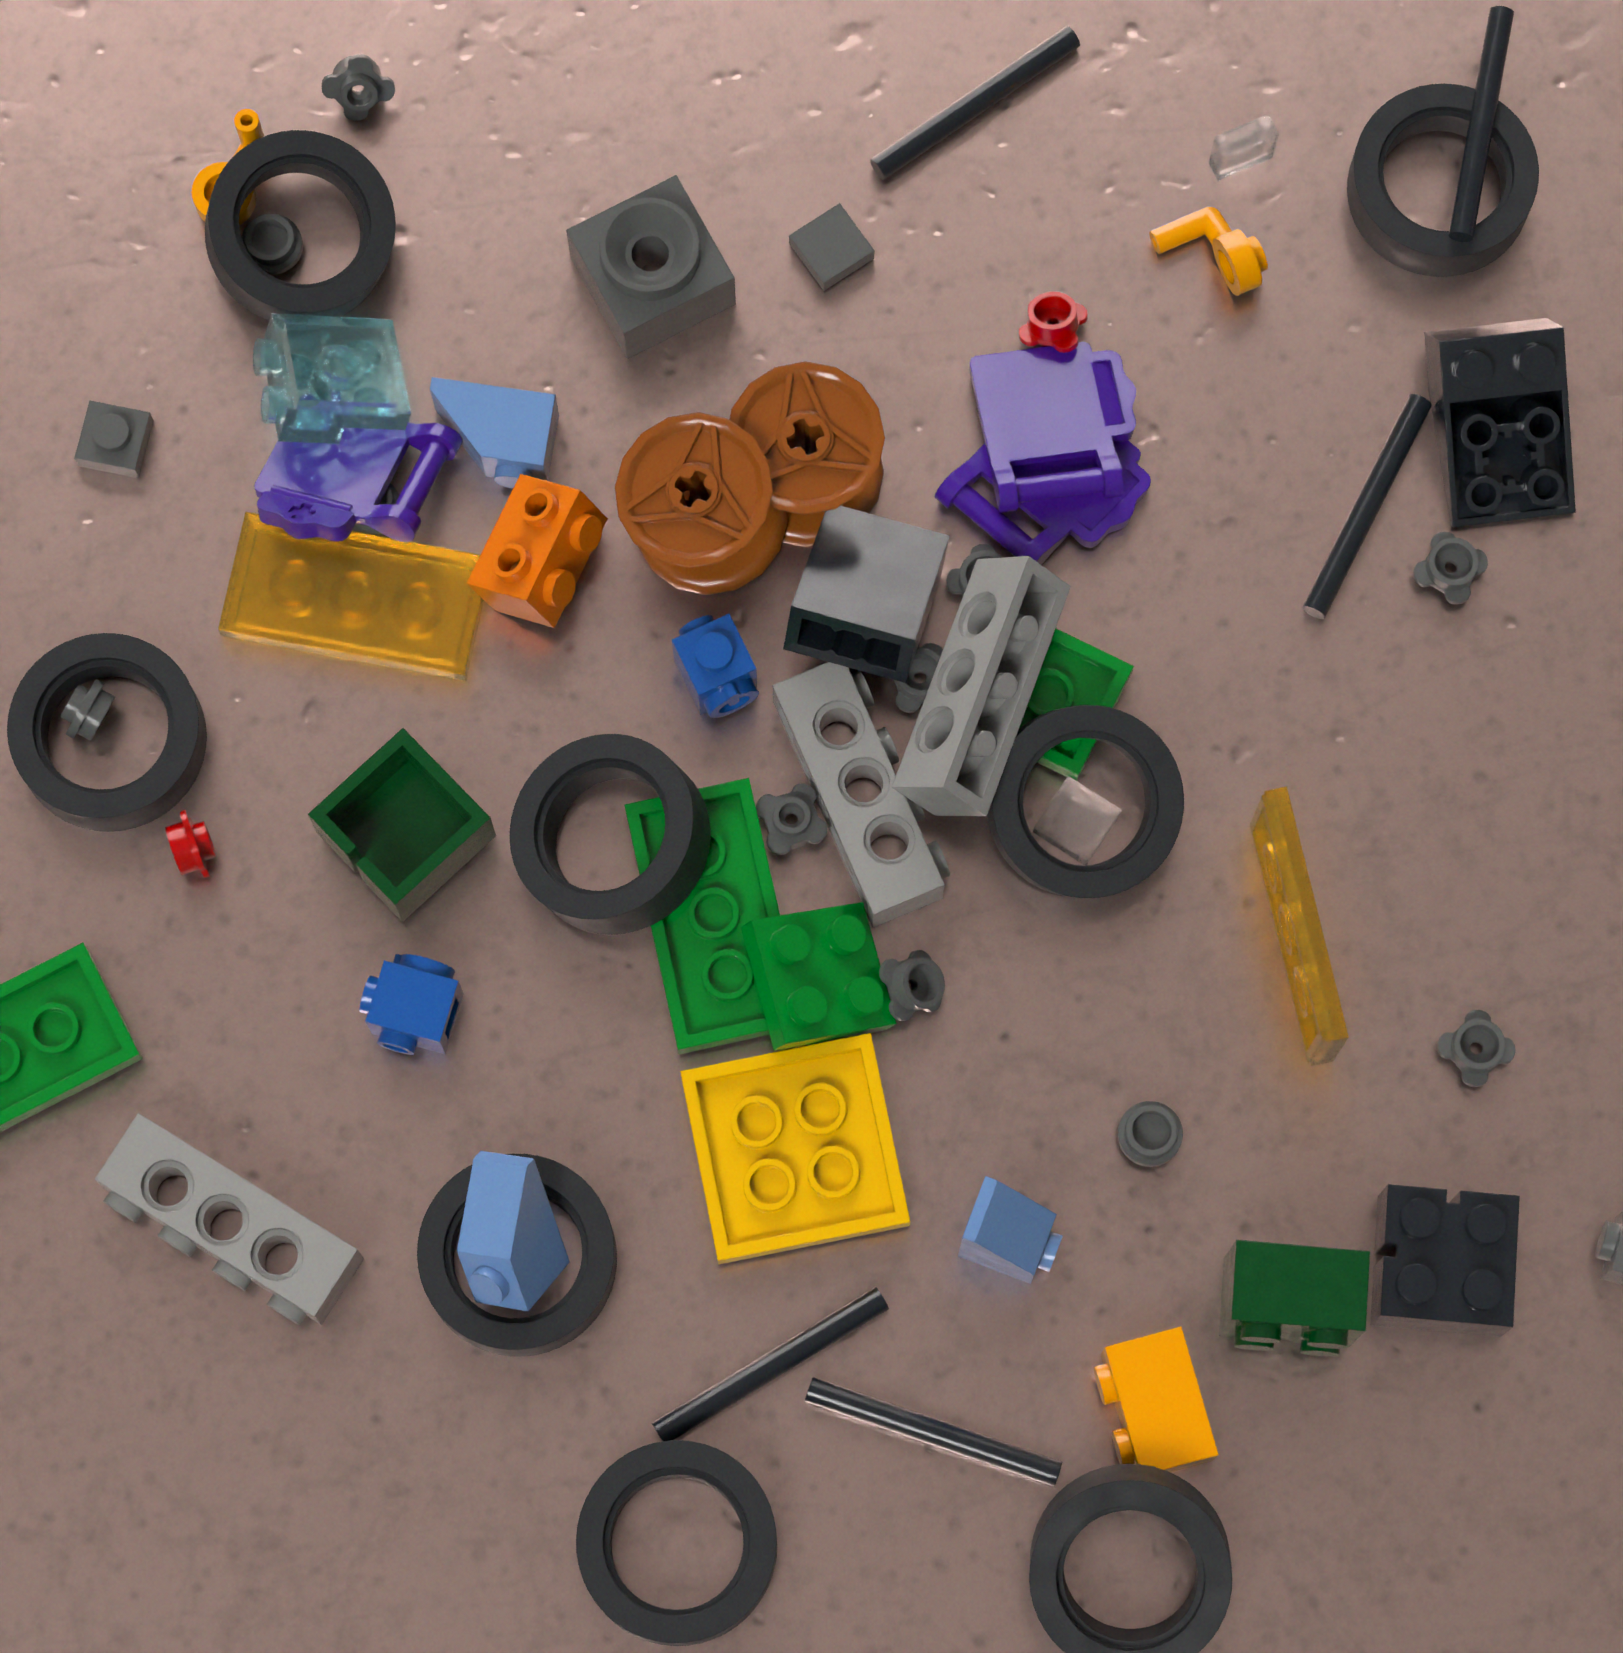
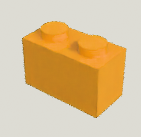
M1181 1326L1106 1346L1101 1353L1103 1364L1094 1367V1375L1103 1404L1114 1403L1121 1428L1112 1431V1438L1120 1464H1142L1160 1468L1171 1473L1211 1462L1219 1455Z

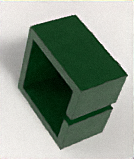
M404 728L397 732L308 813L316 833L354 872L359 870L364 883L402 922L496 837L491 817Z
M1236 1240L1224 1257L1219 1336L1235 1337L1234 1347L1240 1349L1270 1351L1274 1350V1343L1281 1342V1340H1291V1342L1300 1343V1353L1339 1356L1340 1349L1350 1347L1366 1332L1370 1251Z

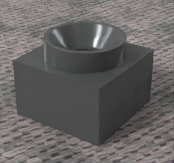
M677 175L566 230L570 258L627 359L736 305L735 277ZM647 264H659L663 266L662 268L655 271H645L640 269Z

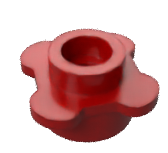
M1055 291L1042 293L1028 304L1027 324L1019 328V339L1026 346L1040 344L1043 347L1052 346L1061 353L1070 352L1078 346V336L1076 334L1079 326L1086 323L1088 319L1087 310L1082 304L1075 303L1067 294Z
M181 811L180 817L182 822L165 827L177 867L181 875L199 870L204 878L209 877L210 873L206 860L215 858L216 852L204 821L193 824L187 811Z

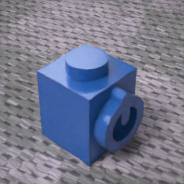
M726 614L716 620L712 615L696 618L679 630L680 636L672 639L674 662L700 715L708 713L711 718L723 717L744 708L758 697L757 669L730 614Z
M395 954L393 963L384 960L379 977L371 975L368 977L359 1009L360 1013L367 1014L365 1022L371 1034L379 1036L377 1044L386 1049L408 1055H414L416 1047L446 1054L464 995L459 981L453 979L455 970L436 960L411 954Z

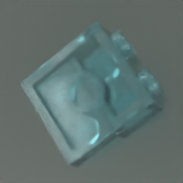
M271 313L264 339L257 338L254 344L253 370L256 376H267L268 386L263 388L261 397V416L264 424H275L278 442L340 444L344 428L406 430L411 411L393 320Z

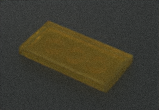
M245 512L218 631L224 637L466 681L484 600L466 583L480 555L414 542H399L387 537L351 531L346 539L338 542L319 537L296 539L280 527L262 523L258 514Z
M1287 786L1266 790L1261 796L1253 815L1250 829L1307 1062L1311 1063V1066L1333 1062L1349 1036Z

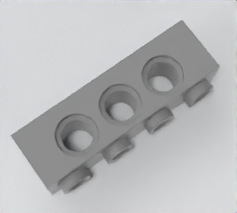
M1029 556L977 559L893 782V789L935 816H987L1068 596L1070 585Z
M827 662L772 685L775 708L808 783L816 792V801L859 899L864 903L872 928L943 899L945 884L942 879L950 876L948 864L937 841L928 844L925 842L917 824L918 821L925 819L922 807L892 788L896 777L892 765L899 762V756L886 727L876 730L868 714L867 708L874 706V701L862 672L857 671L851 674L848 667ZM832 722H845L855 730L856 735L846 744L834 745L827 742L821 735L823 728ZM857 778H869L880 786L881 793L872 801L859 802L848 795L846 787ZM892 834L901 838L907 849L900 857L889 860L877 856L872 850L871 844L881 835Z
M139 1113L95 1177V1180L105 1190L109 1191L103 1201L106 1205L135 1223L142 1213L163 1225L162 1230L158 1234L159 1238L191 1257L197 1247L218 1260L212 1271L246 1291L252 1281L272 1293L273 1295L267 1305L298 1325H301L306 1315L322 1325L364 1260L358 1249ZM175 1175L183 1176L187 1179L188 1190L182 1201L173 1206L158 1204L157 1189L163 1180ZM227 1209L240 1211L243 1223L238 1234L228 1240L214 1239L211 1235V1223L214 1217ZM280 1243L295 1245L298 1257L296 1264L290 1271L280 1275L270 1274L266 1271L265 1258L272 1247Z

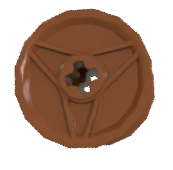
M804 361L774 367L748 384L732 407L730 420L755 438L769 461L773 488L769 506L776 510L787 512L788 523L782 543L803 547L813 546L825 511L844 506L870 513L878 502L884 475L881 455L885 435L879 408L862 383L837 367Z
M701 412L667 417L641 433L622 458L615 484L618 517L634 544L640 549L652 571L676 589L702 595L736 591L761 576L781 549L788 519L786 511L776 510L769 506L773 494L769 461L755 438L730 419Z

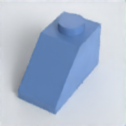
M432 377L430 392L435 410L448 427L460 434L462 446L486 477H492L497 484L512 489L520 474L548 481L559 420L556 394Z
M480 1151L473 1159L457 1253L476 1303L529 1312L570 1262L533 1158Z
M985 1176L964 1231L958 1257L1031 1284L1037 1268L1050 1272L1063 1237V1235L1051 1231L1057 1214L998 1180Z

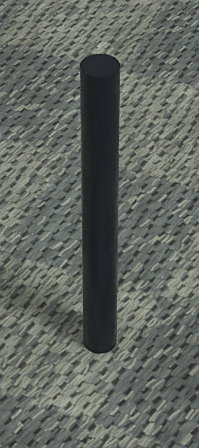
M1493 6L1489 10L1448 235L1449 238L1458 242H1470L1474 238L1514 11L1505 6Z
M1069 26L1064 27L871 158L870 163L876 174L882 180L886 179L1080 47L1077 35Z
M1417 394L1409 395L1302 607L1309 615L1325 619L1432 407L1431 402Z
M874 1287L651 1424L661 1441L677 1439L889 1310L885 1299L878 1288Z
M815 1377L811 1380L805 1398L806 1403L1053 1487L1056 1485L1063 1463L1062 1461Z

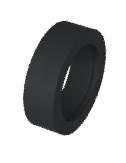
M1442 83L1409 89L1382 105L1371 116L1359 137L1347 178V198L1350 213L1360 234L1373 250L1390 263L1406 271L1425 276L1451 277L1474 272L1489 265L1503 255L1514 243L1534 203L1539 183V164L1534 143L1520 119L1499 100L1489 156L1494 162L1500 178V202L1489 216L1476 224L1472 241H1454L1449 238V231L1429 229L1413 222L1398 210L1388 195L1383 169L1384 161L1389 153L1408 137L1422 132L1449 131L1466 137L1475 92L1474 88Z
M289 130L269 134L253 141L237 152L229 160L216 180L205 220V244L208 258L216 277L225 290L239 304L252 313L273 322L295 326L315 325L332 321L347 314L361 304L380 280L391 255L395 240L396 220L394 205L388 187L378 170L361 152L348 143L324 133L308 130ZM304 173L322 178L337 187L353 206L359 222L360 243L358 252L352 262L336 276L313 284H295L282 281L260 268L247 252L239 228L240 209L245 199L258 185L278 175Z
M98 633L77 637L56 646L44 654L20 681L10 704L7 721V737L11 757L17 771L35 797L45 808L65 822L94 831L114 832L129 830L148 824L166 814L182 800L194 784L202 767L206 751L207 732L204 713L186 675L174 660L161 649L139 638L123 634ZM102 677H123L138 681L149 687L164 702L168 716V734L164 749L156 763L143 776L124 786L112 789H93L75 784L62 776L52 764L47 741L52 716L60 702L78 684L82 685Z
M1079 705L1065 707L1042 714L1018 729L989 808L987 821L993 840L1003 858L1028 882L1045 891L1076 898L1107 897L1138 885L1156 871L1167 858L1179 835L1183 820V783L1178 766L1170 750L1163 740L1144 722L1121 710L1105 706ZM1075 738L1099 740L1122 752L1136 768L1142 781L1145 795L1143 819L1138 832L1129 845L1109 860L1085 866L1066 863L1044 850L1029 830L1023 808L1024 788L1036 762L1052 747Z
M600 734L581 738L552 753L532 772L525 782L514 805L510 823V849L513 863L520 879L529 892L568 924L590 933L603 935H618L639 931L661 921L677 909L690 895L702 875L707 862L711 840L709 814L704 799L695 783L663 751L642 739L622 734ZM613 779L637 780L653 787L663 805L665 831L661 847L649 867L631 882L610 890L592 891L570 884L564 877L558 864L556 838L561 820L574 800L596 784Z
M512 1153L507 1155L533 1158L535 1160L548 1200L562 1208L570 1216L579 1231L582 1244V1260L578 1276L569 1292L550 1309L537 1315L523 1318H507L491 1314L478 1307L464 1294L455 1273L454 1251L461 1230L472 1165L453 1176L440 1189L429 1205L419 1231L417 1262L421 1283L431 1305L443 1322L456 1335L474 1347L486 1352L510 1357H525L547 1353L566 1345L581 1335L595 1321L612 1291L617 1269V1249L614 1232L606 1209L598 1195L582 1177L563 1164L549 1158L531 1154Z
M670 1440L645 1445L627 1453L608 1467L598 1478L587 1495L580 1512L576 1534V1553L579 1569L587 1590L600 1609L616 1625L631 1635L651 1643L667 1646H689L704 1643L726 1634L743 1622L757 1607L773 1576L777 1556V1533L773 1512L765 1492L754 1476L740 1462L729 1454L706 1444L693 1441ZM671 1478L696 1480L717 1490L734 1508L743 1531L741 1561L733 1579L726 1588L716 1597L702 1605L678 1610L656 1607L635 1596L620 1579L612 1555L614 1527L626 1503L646 1486Z
M1118 1464L1090 1471L1076 1478L1059 1491L1049 1502L1037 1523L1030 1550L1029 1584L1033 1606L1044 1630L1052 1641L1065 1653H1199L1220 1628L1226 1616L1232 1593L1230 1549L1223 1524L1215 1509L1200 1491L1181 1477L1166 1470L1142 1464ZM1118 1511H1142L1154 1514L1168 1521L1183 1534L1196 1558V1579L1185 1603L1173 1615L1149 1627L1124 1629L1096 1620L1078 1605L1069 1591L1065 1580L1064 1562L1075 1537L1095 1519Z

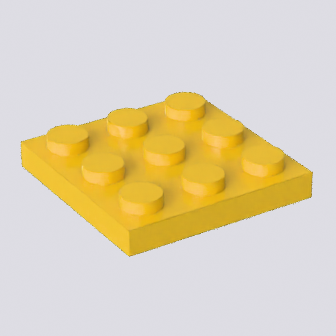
M871 1033L680 1071L718 1265L910 1226L909 1212Z

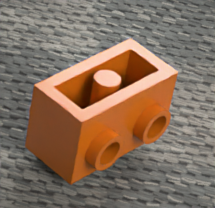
M520 474L466 584L497 612L555 628L564 608L574 596L576 583L591 552L596 549L601 540L602 530L608 518L581 490Z

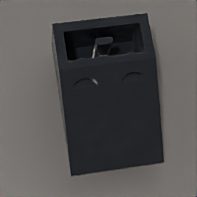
M1548 318L1424 332L1428 392L1432 404L1431 411L1450 525L1452 527L1576 513L1564 327Z

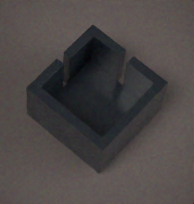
M1388 1184L1378 1195L1374 1254L1388 1255L1396 1247V1256H1383L1374 1266L1370 1325L1501 1337L1513 1328L1520 1196L1460 1191L1448 1203L1447 1189Z

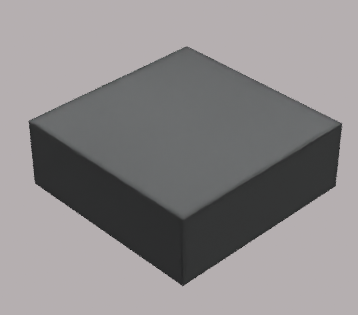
M840 203L789 235V244L823 291L874 259L875 250Z

